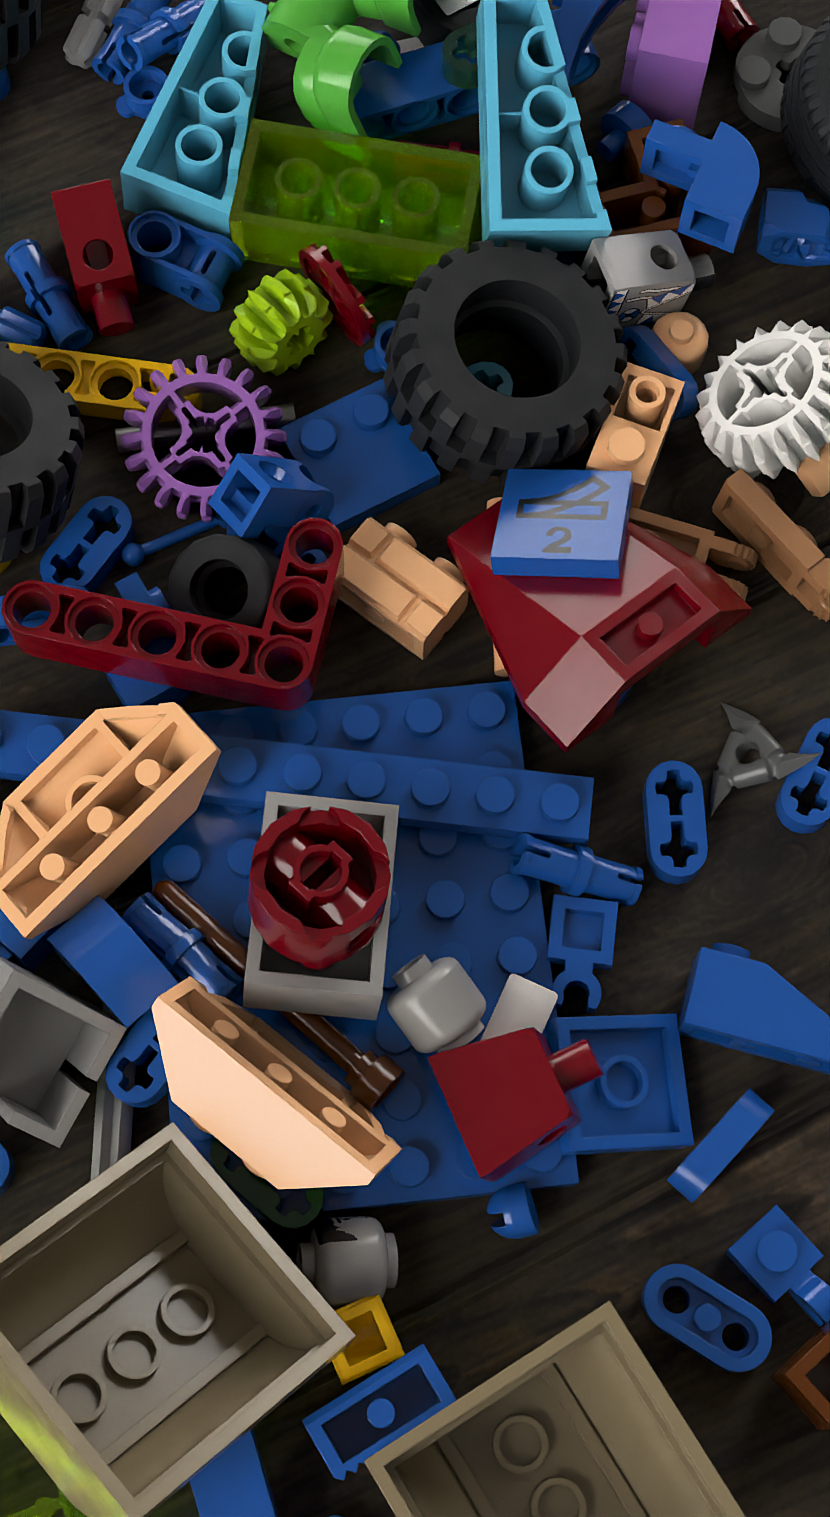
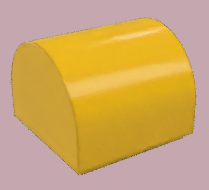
M379 1294L364 1297L333 1309L356 1335L351 1344L332 1361L342 1385L405 1355Z

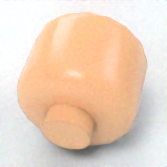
M675 311L659 318L654 324L652 331L655 332L690 374H693L700 368L708 348L709 335L705 325L698 317L688 312Z

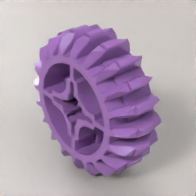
M198 355L196 358L197 373L186 375L184 363L181 359H176L172 362L173 372L176 377L172 382L169 383L159 370L151 373V380L159 391L155 396L140 387L135 390V399L147 409L145 413L134 409L125 410V422L140 428V432L122 434L121 443L126 448L141 449V452L131 455L125 460L128 471H139L145 468L149 470L136 483L140 492L150 491L158 484L162 487L154 501L156 507L164 509L175 496L180 499L177 505L178 518L187 519L192 503L201 504L200 514L202 521L211 522L213 512L208 502L218 485L211 487L192 486L175 479L172 475L179 470L183 472L193 465L203 464L211 467L219 477L223 478L233 462V457L226 448L228 439L238 430V425L247 418L250 419L256 436L253 455L284 459L279 453L267 449L268 446L285 444L287 442V433L279 429H267V426L275 424L283 418V412L280 407H270L261 410L260 407L271 397V389L267 385L257 388L251 394L247 391L254 379L253 371L246 368L234 382L229 379L232 369L230 359L223 358L219 363L217 374L208 373L207 357L205 355ZM195 393H214L232 400L235 404L230 408L225 406L215 413H204L197 410L184 397ZM169 408L176 417L182 433L176 444L169 449L170 453L158 462L154 452L155 430L161 416ZM186 417L193 422L196 428L205 426L206 433L209 427L219 430L214 437L218 456L223 462L217 458L213 451L203 453V447H201L199 452L190 448L194 444V437L190 421Z

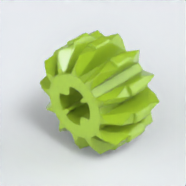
M285 268L278 272L274 278L268 275L264 276L260 286L254 291L247 290L248 298L243 304L236 306L234 309L237 318L229 328L230 333L235 338L234 344L241 350L240 354L253 367L257 366L263 373L270 371L276 376L284 373L289 366L297 369L300 367L303 358L308 354L314 355V347L318 342L326 339L328 334L325 328L331 323L333 314L328 309L329 301L322 295L323 291L310 279L306 280L301 274H293Z

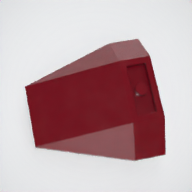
M502 499L457 529L447 538L450 551L522 707L565 753L613 717L620 695L692 640L696 639L706 648L747 617L752 610L709 565L629 521L620 579L493 575L490 555Z

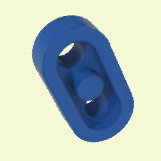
M670 1264L658 1269L646 1280L641 1293V1306L649 1323L715 1367L726 1372H745L759 1366L768 1356L772 1345V1331L765 1315L758 1308L698 1270L684 1264ZM670 1287L680 1289L686 1297V1307L681 1313H672L664 1306L663 1295ZM729 1324L739 1326L744 1332L745 1342L738 1351L728 1349L723 1343L722 1333Z

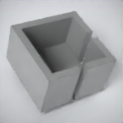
M1 956L0 1116L8 1124L60 1148L90 1095L88 1091L66 1072L60 1070L63 1061L66 1059L86 1077L97 1082L127 1028L101 1008Z

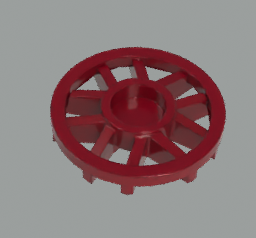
M313 243L301 249L298 256L305 276L323 291L322 295L329 301L328 309L333 314V321L346 337L357 346L361 347L368 343L376 335L371 325L375 320L363 304L366 302L363 295L350 283L343 265L338 259L336 261L333 259L325 245L319 248Z

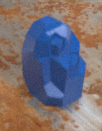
M766 188L761 202L755 251L773 263L804 267L830 265L829 209L815 199L805 198L800 190Z

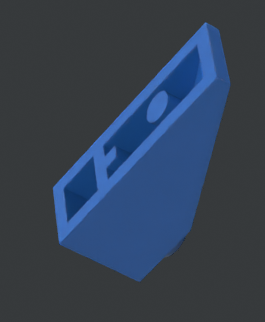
M714 943L712 949L700 948L692 961L678 1021L679 1035L830 1075V1016L769 965L750 959L751 953L748 950L726 943Z

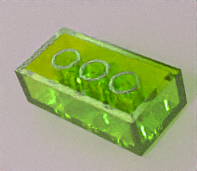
M252 118L228 219L231 241L244 252L245 260L302 269L298 256L301 249L313 243L319 248L325 245L335 261L338 259L343 265L348 277L414 287L417 277L428 265L438 264L441 255L455 248H463L467 254L474 239L481 202L480 155Z

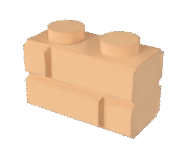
M367 518L352 535L349 543L343 546L344 576L338 599L420 659H426L443 638L444 633L449 631L465 611L469 592L467 585L464 584L465 581L460 570L450 561L438 557L433 562L416 550L417 544L414 538L405 529L391 522L384 527L373 518Z

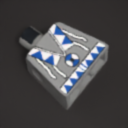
M672 230L592 239L580 267L588 274L585 281L593 289L599 285L610 300L605 309L608 314H617L622 327L639 324L647 326L651 330L656 321L663 315L675 311L681 312L691 292L711 288L715 277L710 257L706 253L687 256L678 234Z

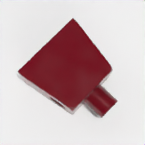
M110 178L50 192L82 314L85 316L95 315L99 333L102 336H118L131 331L135 325L130 306L139 303L140 299Z
M534 1027L439 1052L428 1057L479 1177L492 1183L503 1178L577 1126L582 1119L570 1091L604 1076L597 1056L587 1038L552 1054L543 1034Z

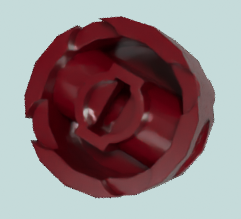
M310 806L293 809L272 822L255 844L249 875L248 907L254 926L268 946L290 960L301 962L308 968L323 969L329 967L334 962L346 960L367 946L380 927L390 885V860L385 843L370 823L346 809L329 806V811L316 810L310 812Z

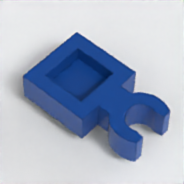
M554 894L546 960H550L552 964L564 965V971L557 976L551 989L558 995L554 1005L556 1009H561L564 990L569 986H579L587 994L586 1013L594 1014L601 1000V986L592 972L593 969L610 971L612 967L618 902Z

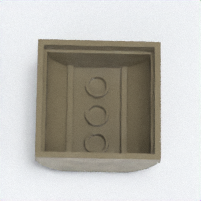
M174 1122L170 1123L0 1246V1414L66 1498L87 1517H149L158 1507L340 1355L356 1337Z
M610 1301L364 1460L396 1517H746Z

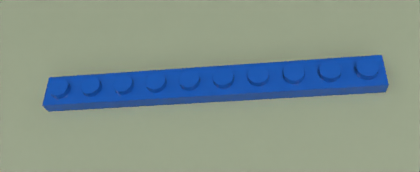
M0 710V779L23 782L85 720ZM206 734L221 750V753L200 802L264 809L266 791L399 805L398 825L518 838L521 833H526L547 842L570 845L580 844L586 846L588 842L594 778Z

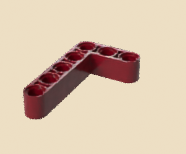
M307 518L299 521L290 529L285 540L262 629L35 580H27L13 586L2 601L1 612L16 645L24 653L31 656L267 708L294 710L302 707L309 701L315 690L344 576L343 539L339 529L331 522L322 518ZM312 549H321L331 555L325 562L319 564H309L300 558L305 552ZM297 606H307L316 612L314 617L303 623H295L285 617V614L290 609ZM47 611L51 613L48 619L40 626H22L25 617L32 612ZM107 624L113 627L110 634L99 641H88L83 638L85 632L94 625ZM159 637H168L176 641L172 649L161 655H152L144 651L147 644ZM219 651H231L238 655L235 663L223 669L214 668L207 664L209 657ZM282 664H292L301 670L300 675L289 682H278L269 676L276 666Z

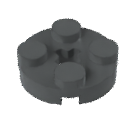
M780 17L773 20L769 28L756 32L743 44L736 58L733 70V83L738 92L736 100L740 109L753 122L768 130L782 132V120L780 118L782 107L780 102L783 96L784 84L780 82L781 72L792 70L795 61L817 30L800 25L795 19L790 17Z

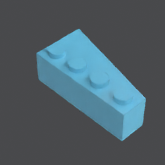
M256 0L205 1L120 171L124 209L139 215L145 211L153 210L166 212L172 217L207 232L220 234L233 241L267 48V40L263 34L262 25L267 18L268 5Z
M480 0L476 16L482 241L493 240L495 247H503L506 240L526 242V249L532 251H539L541 247L552 251H588L592 239L609 237L612 228L607 210H603L596 185L598 178L591 156H588L580 128L581 117L576 99L571 95L564 68L566 64L548 0Z

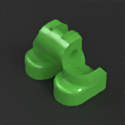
M278 0L276 3L270 2L267 6L269 15L262 25L263 34L270 48L298 58L293 75L295 100L304 117L328 142L372 159L375 151L358 118L353 103L355 96L364 83L359 70L367 57L399 69L403 61L395 43L390 37L353 24L358 16L383 20L384 24L391 28L418 37L422 30L414 12V0Z

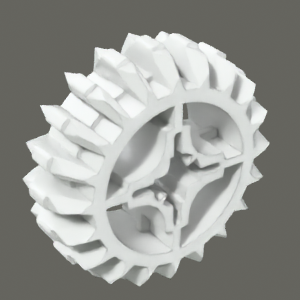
M780 320L770 333L757 327L752 340L744 343L736 339L737 349L730 356H718L720 365L718 371L704 375L707 389L701 391L696 396L700 404V410L695 417L699 422V428L702 430L701 434L705 438V444L714 455L718 456L725 466L730 467L734 472L742 468L752 479L761 472L775 479L784 466L798 473L802 460L810 457L820 462L819 449L826 443L830 444V333L825 331L822 326L813 328L803 320L797 322L792 328Z

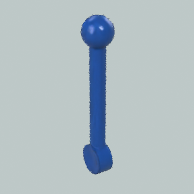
M216 512L211 522L199 520L142 545L128 543L124 546L121 557L127 565L132 567L139 566L147 555L214 527L221 526L227 528L228 524Z

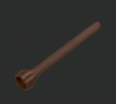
M161 880L156 883L153 888L155 899L189 930L197 928L205 936L203 943L220 960L242 978H245L248 948L173 881ZM278 1011L347 1073L344 1081L352 1087L350 1095L370 1112L378 1108L403 1079L406 1072L389 1056L383 1054L378 1057L372 1050L364 1053L323 1015Z

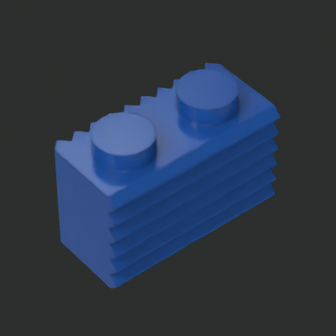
M421 1344L302 1419V1422L333 1477L344 1481L347 1471L356 1473L359 1463L365 1464L364 1460L457 1399L425 1345Z

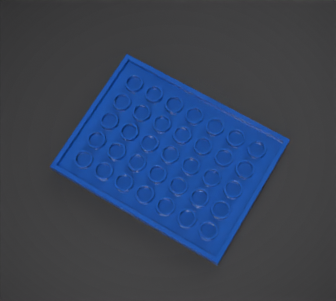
M511 681L307 701L302 707L294 710H277L263 706L187 713L206 734L525 770L515 691ZM200 802L197 810L150 855L152 893L154 886L159 881H173L247 948L252 918L248 907L249 875L255 844L261 837L264 809ZM397 825L383 995L377 1020L323 1016L364 1053L372 1050L378 1057L386 1054L406 1072L396 1088L378 1108L371 1112L382 1125L384 1133L393 1138L402 1149L396 1158L369 1185L322 1187L324 1207L321 1214L489 1196L507 1185L526 1181L527 1189L531 1191L577 1186L579 1184L576 1155L561 1156L559 1138L503 1178L493 1183L480 1178L428 1060V1057L438 1052H418L387 1009V1001L392 992L398 987L392 976L408 962L422 954H425L430 962L443 957L455 958L484 996L486 1010L480 1019L484 1029L468 1044L481 1040L511 974H517L549 990L552 989L550 960H546L548 941L539 879L522 874H512L509 868V861L512 859L521 860L519 857L511 856V851L517 838ZM176 974L172 975L178 983L183 981ZM243 984L242 988L231 1000L232 1002L259 1017L342 1086L351 1091L352 1087L344 1081L347 1073L277 1010L243 1007ZM554 1006L547 1022L557 1017L556 1006ZM545 1026L542 1034L548 1044L547 1028ZM168 1090L170 1123L174 1122L213 1168L210 1153L215 1137L195 1126L190 1116L172 1102L170 1091ZM226 1147L231 1158L226 1168L234 1172L239 1166H245L242 1159ZM269 1183L268 1186L277 1192L281 1198L282 1204L278 1212L285 1217L293 1209L301 1214H305L311 1207L305 1198L309 1188L277 1189ZM232 1190L257 1221L268 1220Z

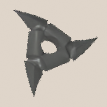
M720 702L729 718L731 728L735 731L730 732L718 759L717 765L719 769L713 770L710 799L711 817L722 800L731 791L732 786L740 789L773 781L774 777L779 780L809 763L821 753L798 754L789 752L784 754L785 751L764 726L759 725L760 720L742 710ZM750 748L760 751L759 759L749 764H742L743 757Z

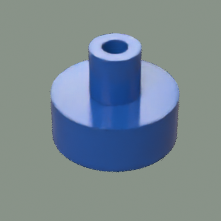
M622 100L601 118L600 125L604 138L597 143L599 154L608 162H612L618 156L622 158L626 132L653 125L647 114L630 101Z

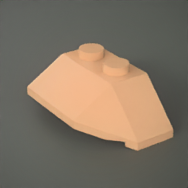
M175 702L159 703V705L96 709L3 801L0 815V909L24 938L32 939L67 921L97 895L105 901L197 810L221 750L184 709Z
M191 976L157 997L151 1008L172 1102L190 1116L195 1126L203 1132L216 1137L239 1156L246 1168L256 1176L266 1179L277 1189L369 1185L401 1151L402 1148L396 1141L384 1133L380 1122L367 1108L350 1095L349 1090L256 1015L226 997L208 993L207 987Z

